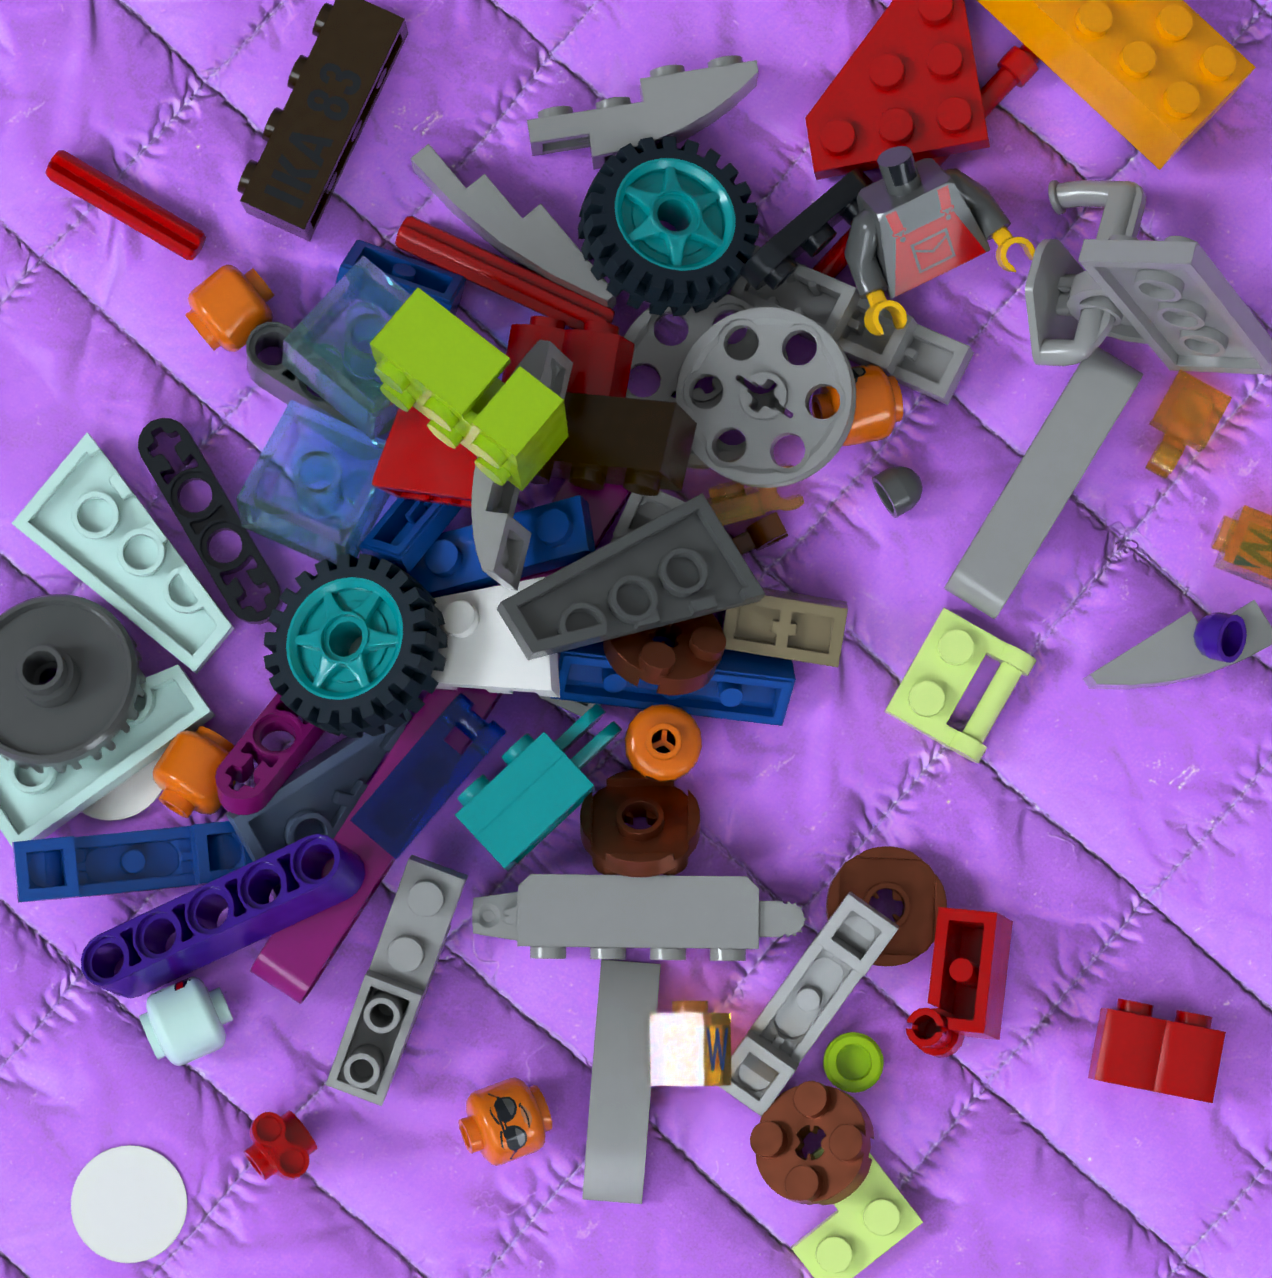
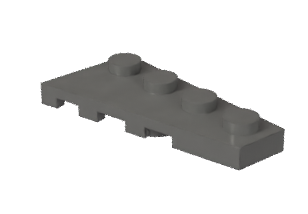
M701 493L501 601L497 611L527 660H532L759 602L764 597L765 592L705 496Z

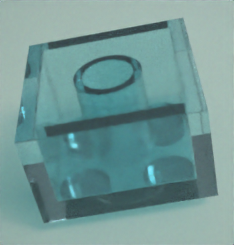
M362 256L283 340L282 365L371 440H374L396 416L399 407L393 404L380 390L383 383L374 371L377 362L374 360L370 342L411 295L365 256Z
M290 400L236 498L242 527L320 562L327 559L337 564V555L351 554L357 558L361 551L358 546L372 530L391 495L372 486L373 476L386 441Z

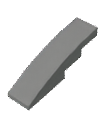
M429 144L410 158L414 173L457 218L501 254L518 265L601 305L611 308L616 305V298L606 290L608 286L606 280L602 278L597 281L590 271L593 265L589 260L585 261L579 248L542 204H539L522 218L485 174L466 188Z
M755 245L756 247H755V250H754V252H753V255H754L761 247ZM797 263L799 266L795 272L775 290H772L767 284L759 290H755L742 275L732 287L729 295L742 299L755 308H783L808 317L825 329L838 342L848 360L859 365L872 364L879 366L887 376L893 375L899 384L946 405L949 404L974 354L970 346L917 324L914 317L907 315L905 327L897 330L892 322L890 312L886 309H882L878 316L884 335L876 336L870 333L864 324L865 312L870 305L868 299L860 298L856 287ZM808 333L798 334L816 343L815 338Z

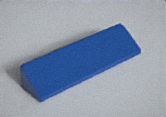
M654 636L652 639L654 642L664 641L668 646L674 647V642L669 638ZM602 641L558 653L560 698H550L635 709H646L652 705L670 704L680 707L688 714L694 716L782 726L796 678L792 660L725 649L721 661L708 684L688 694L664 695L656 693L659 685L649 684L640 679L638 686H635L619 676L611 667L604 654Z

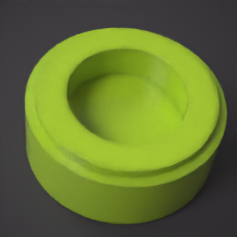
M847 1032L838 1035L828 1044L823 1055V1068L827 1078L834 1086L846 1092L856 1093L871 1088L879 1080L883 1071L884 1059L880 1047L872 1038L862 1033Z

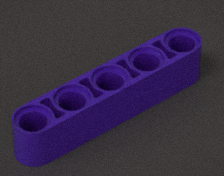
M314 834L306 836L97 935L88 942L83 950L81 970L85 978L92 984L116 995L130 999L142 996L349 899L358 892L363 884L365 877L364 863L358 854L327 835ZM334 857L332 870L322 878L321 873L324 865ZM281 882L280 893L275 900L269 903L272 889ZM228 907L227 918L223 924L217 927L219 915ZM176 932L173 945L166 951L167 940ZM124 956L122 968L114 975L117 962Z

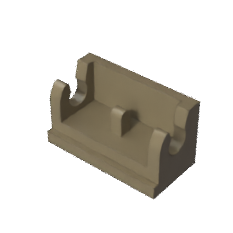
M762 588L765 595L759 602L726 610L723 633L726 638L725 649L832 667L839 666L848 612L847 601Z

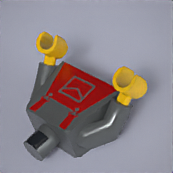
M896 146L882 152L877 159L883 179L862 188L857 195L859 213L853 218L844 252L860 298L868 299L870 305L864 316L865 327L870 333L881 336L884 335V332L879 323L878 316L882 309L890 312L892 322L897 330L903 329L907 322V314L904 307L896 301H887L884 292L890 299H893L990 251L987 241L992 238L998 245L996 250L997 263L1003 270L1009 272H1016L1006 257V252L1012 244H1019L1030 260L1033 259L1035 248L1028 239L1012 236L1008 230L1011 222L986 187L957 168L943 170L932 158H924L915 162L909 147Z

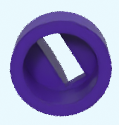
M1223 612L1206 615L1196 624L1193 635L1194 642L1202 655L1212 660L1227 663L1234 662L1241 655L1246 643L1247 630L1245 622L1238 615Z

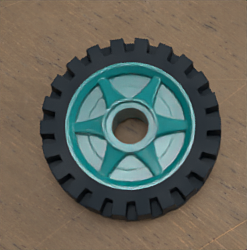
M663 136L657 146L653 137L640 139L636 148L631 143L620 148L616 156L611 155L595 176L587 191L579 214L581 220L578 225V239H585L581 251L585 261L595 260L590 271L597 281L607 276L610 281L606 290L615 298L624 290L630 294L627 305L638 310L643 301L649 302V313L660 316L668 307H671L673 316H683L687 314L691 307L697 313L707 309L712 301L717 303L740 278V270L752 257L756 247L754 244L759 235V224H754L758 216L756 202L747 203L751 190L746 181L735 185L734 181L739 172L731 163L723 169L718 168L716 164L721 156L720 154L709 149L703 158L697 155L699 143L688 139L681 149L677 148L676 137ZM660 221L670 223L677 231L668 230Z
M360 553L358 559L351 554L337 555V564L327 559L315 564L316 576L306 571L302 572L295 578L301 587L300 590L295 593L286 588L279 597L280 600L287 604L284 612L275 609L271 612L268 621L277 629L276 632H265L264 646L272 651V654L264 656L265 669L274 675L269 678L273 689L282 696L280 699L288 708L305 721L328 733L337 736L343 734L349 738H362L363 732L371 736L384 734V724L387 723L397 728L407 722L403 712L408 709L417 713L425 705L418 696L423 690L433 694L439 683L431 677L433 670L443 671L446 658L438 652L440 648L448 647L447 634L439 627L445 624L442 612L435 606L437 602L415 578L383 558L379 560L372 555ZM362 636V642L358 650L349 655L352 643Z

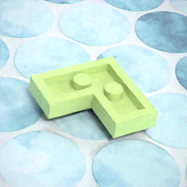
M819 1147L812 1153L815 1159L824 1153L823 1148ZM870 1153L868 1157L872 1159V1163L863 1183L850 1196L834 1204L837 1211L791 1246V1249L814 1278H853L923 1223Z

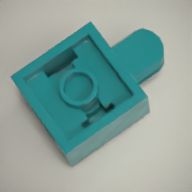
M598 703L581 716L555 742L545 732L536 740L526 733L503 754L501 758L508 766L493 780L489 781L483 774L458 796L457 800L464 807L455 816L507 871L516 866L583 803L585 797L591 792L592 794L595 792L594 784L581 772V769L602 751L622 731V728L613 721L571 759L567 757L565 752L606 713Z

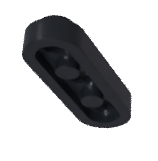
M859 167L853 169L767 241L742 267L740 274L755 290H759L766 284L772 290L777 289L798 268L799 265L794 261L805 251L811 258L816 256L836 236L837 232L833 227L842 219L849 225L852 224L853 218L859 213L857 204L858 193L862 188L874 182Z

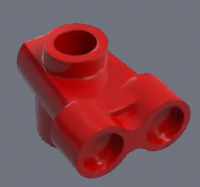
M288 1110L282 1116L273 1112H265L257 1116L250 1127V1136L253 1144L244 1151V1154L263 1180H267L276 1174L285 1180H294L306 1172L309 1166V1155L318 1148L303 1123L292 1111Z

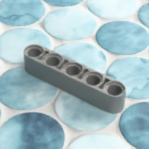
M1099 347L1089 358L1080 362L944 587L945 590L993 619L998 616L1140 382L1143 373Z

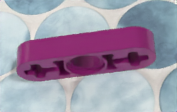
M278 693L217 768L215 779L219 801L227 811L233 814L250 815L262 810L325 732L304 719L302 723L298 718L299 715L280 699L282 696ZM275 731L288 732L295 738L294 743L283 751H271L261 744L265 736ZM253 758L259 764L256 769L254 768ZM253 774L254 788L244 785L238 791L234 790V780L244 783Z

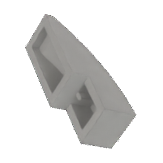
M1255 600L1233 612V615H1238L1244 620L1247 637L1241 655L1234 662L1227 663L1212 660L1200 653L1195 645L1193 636L1198 621L1190 611L1089 674L1083 680L1089 689L1126 690L1164 686L1202 677L1236 664L1272 645V626Z

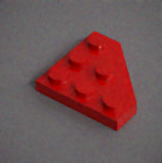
M893 0L805 117L816 180L846 175L856 167H859L862 171L878 169L877 159L879 155L885 150L896 146L909 147L915 161L990 147L964 0Z

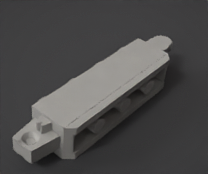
M530 874L518 885V892L476 897L473 899L472 907L473 934L516 940L517 946H530V958L566 959V947H590V959L626 960V948H650V960H686V948L710 949L711 961H746V949H759V937L796 936L797 932H802L801 929L804 926V921L807 919L801 910L802 906L798 907L796 902L791 904L790 901H787L784 904L783 901H759V888L747 876L657 875L652 877H628L623 875Z

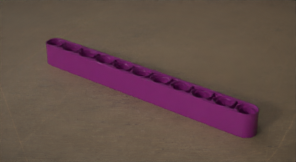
M566 479L552 502L581 495L589 503L596 549L632 492L626 490L623 485L605 483L603 490H588L577 487ZM566 566L521 578L520 581L547 577ZM457 687V690L435 689L433 694L428 692L423 700L425 705L413 715L334 838L335 841L358 854L363 861L365 877L362 886L349 899L272 934L250 970L251 973L300 1004L306 999L502 696V693H490L486 689ZM334 857L324 865L321 873L322 878L332 870Z

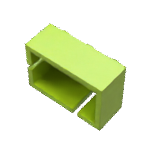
M417 288L370 342L374 360L377 362L374 371L383 383L380 387L381 392L403 411L408 412L413 406L430 419L427 427L447 446L455 449L461 443L478 457L474 463L479 470L500 486H503L508 480L523 491L569 436L564 399L521 366L518 367L506 383L498 379L499 375L510 364V358L420 288Z

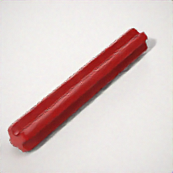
M408 216L398 230L395 244L399 249L442 269L464 276L468 281L546 317L562 320L566 323L565 326L572 329L583 330L585 321L612 324L615 311L611 307L601 305L531 270L414 216Z

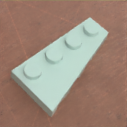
M88 432L11 523L196 674H198L235 629Z
M179 665L146 677V682L140 684V687L144 690V697L137 696L134 708L139 714L136 720L127 719L126 722L130 726V731L125 733L120 729L112 739L116 748L110 751L102 747L101 759L95 760L93 757L88 756L79 761L82 766L79 770H75L68 764L66 771L63 773L56 771L53 767H43L44 773H38L31 766L27 770L23 769L10 759L7 761L0 755V830L11 846L12 842L45 839L162 755L178 733L185 730L195 731L199 726L204 725L215 717L213 711Z

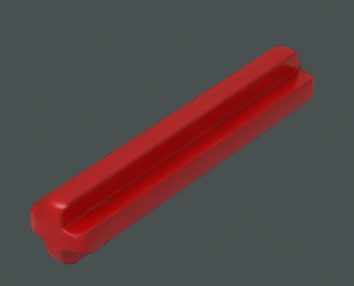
M59 150L49 162L45 174L52 182L184 259L193 260L203 248L206 236L202 230L70 153Z

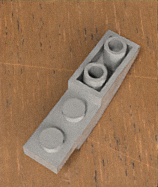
M723 56L707 63L708 68L685 71L683 65L662 66L651 70L650 77L640 78L641 102L631 103L629 97H613L597 102L596 109L573 113V109L570 106H556L543 109L538 112V118L527 120L532 156L590 147L593 169L595 170L601 168L611 155L615 157L620 148L631 143L636 148L640 139L653 137L656 146L663 136L676 137V144L682 142L713 124L734 108L757 86V60L743 62L741 56Z
M415 855L410 856L371 965L360 987L328 1076L327 1086L377 1105H383L440 958L468 875Z

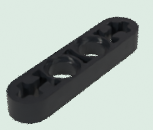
M159 418L151 421L143 428L138 440V449L145 465L230 609L239 619L249 624L261 625L269 622L272 610L280 611L283 601L279 599L282 595L281 587L191 434L180 422L171 418ZM161 432H165L170 438L180 435L182 441L178 442L174 447L185 466L193 459L198 463V467L181 471L169 484H167L164 476L176 473L165 456L159 454L153 457L151 453L158 446L155 437ZM202 480L210 485L212 500L205 510L197 513L189 512L181 506L180 492L188 482ZM223 530L237 533L242 541V550L239 556L234 561L228 563L215 561L209 551V543L212 537ZM252 559L256 561L258 567L249 569L246 572L258 588H264L268 585L271 591L264 597L267 607L261 612L256 611L252 606L242 609L240 601L244 600L247 595L238 578L235 577L229 585L223 579L224 575L241 571Z

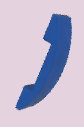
M230 821L81 837L68 836L12 842L18 903L205 885L253 862Z

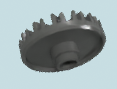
M50 594L18 603L0 615V755L5 760L9 761L10 759L26 770L31 766L38 773H44L43 767H53L56 771L63 773L66 771L68 764L75 770H79L82 768L79 763L80 760L88 756L93 757L95 760L101 759L102 747L113 751L116 745L112 739L120 729L125 733L130 731V726L126 721L127 719L136 720L139 716L134 708L137 696L144 697V690L140 687V684L146 682V677L139 667V661H142V656L136 649V642L120 621L107 609L86 598L66 594Z

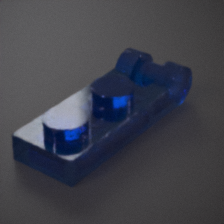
M460 693L449 704L350 820L396 860L401 857L507 733L495 720L488 723L472 710L475 703L463 693ZM456 728L473 741L462 755L445 742L446 738Z

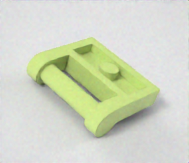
M943 608L884 712L964 758L979 764L987 749L983 745L986 737L1021 675H1029L1036 663V659L1025 651L1000 640L948 609ZM987 655L1001 664L962 732L957 731L947 725V722L982 660Z

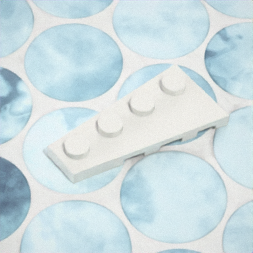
M546 577L520 581L518 591L508 590L502 585L434 598L437 602L435 606L442 612L445 624L439 627L447 634L448 645L447 648H440L438 651L446 658L444 670H433L431 677L439 682L436 689L457 690V687L486 689L490 693L513 694V691L533 692L539 696L560 698L558 653L527 660L497 611L501 601ZM362 636L352 643L349 655L358 650L362 642Z

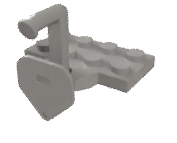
M1057 180L1049 183V200L1053 210L1058 215L1064 214L1067 208L1104 207L1096 239H1084L1078 261L1084 269L1057 239L1042 240L1034 252L1025 285V298L1032 357L1036 365L1069 366L1078 364L1089 358L1102 344L1104 339L1109 336L1123 341L1148 344L1166 367L1173 371L1272 375V338L1198 242L1183 236H1169L1164 241L1137 239L1146 205V195L1142 187L1131 181L1079 180L1059 183Z

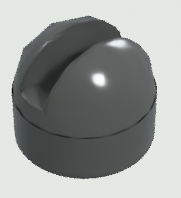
M893 466L872 477L874 488L880 500L894 518L911 510L921 498L923 489L921 479L910 468Z

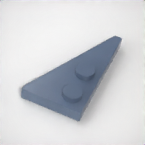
M406 709L403 712L407 722L395 728L386 723L384 724V734L371 736L363 732L362 738L346 737L295 769L270 802L259 812L250 815L226 813L227 818L252 861L254 862L306 836L322 834L334 839L366 790L367 782L387 752L391 751L407 723L413 717L410 711ZM281 882L271 891L274 900L280 893Z

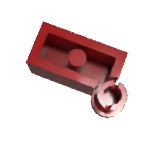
M938 907L928 1004L938 1008H919L912 1012L907 1019V1023L912 1024V1029L906 1028L910 1041L917 1045L924 1053L938 1058L949 1057L962 1046L964 1037L1000 1040L1012 920L998 912Z

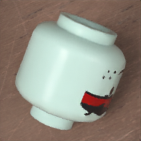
M189 977L152 993L146 1002L147 1012L139 1015L156 1058L159 1060L166 1056L172 1064L177 1066L185 1065L221 1049L226 1042V1033L223 1025L233 1021L232 1014L220 987L208 991L204 982L197 977Z

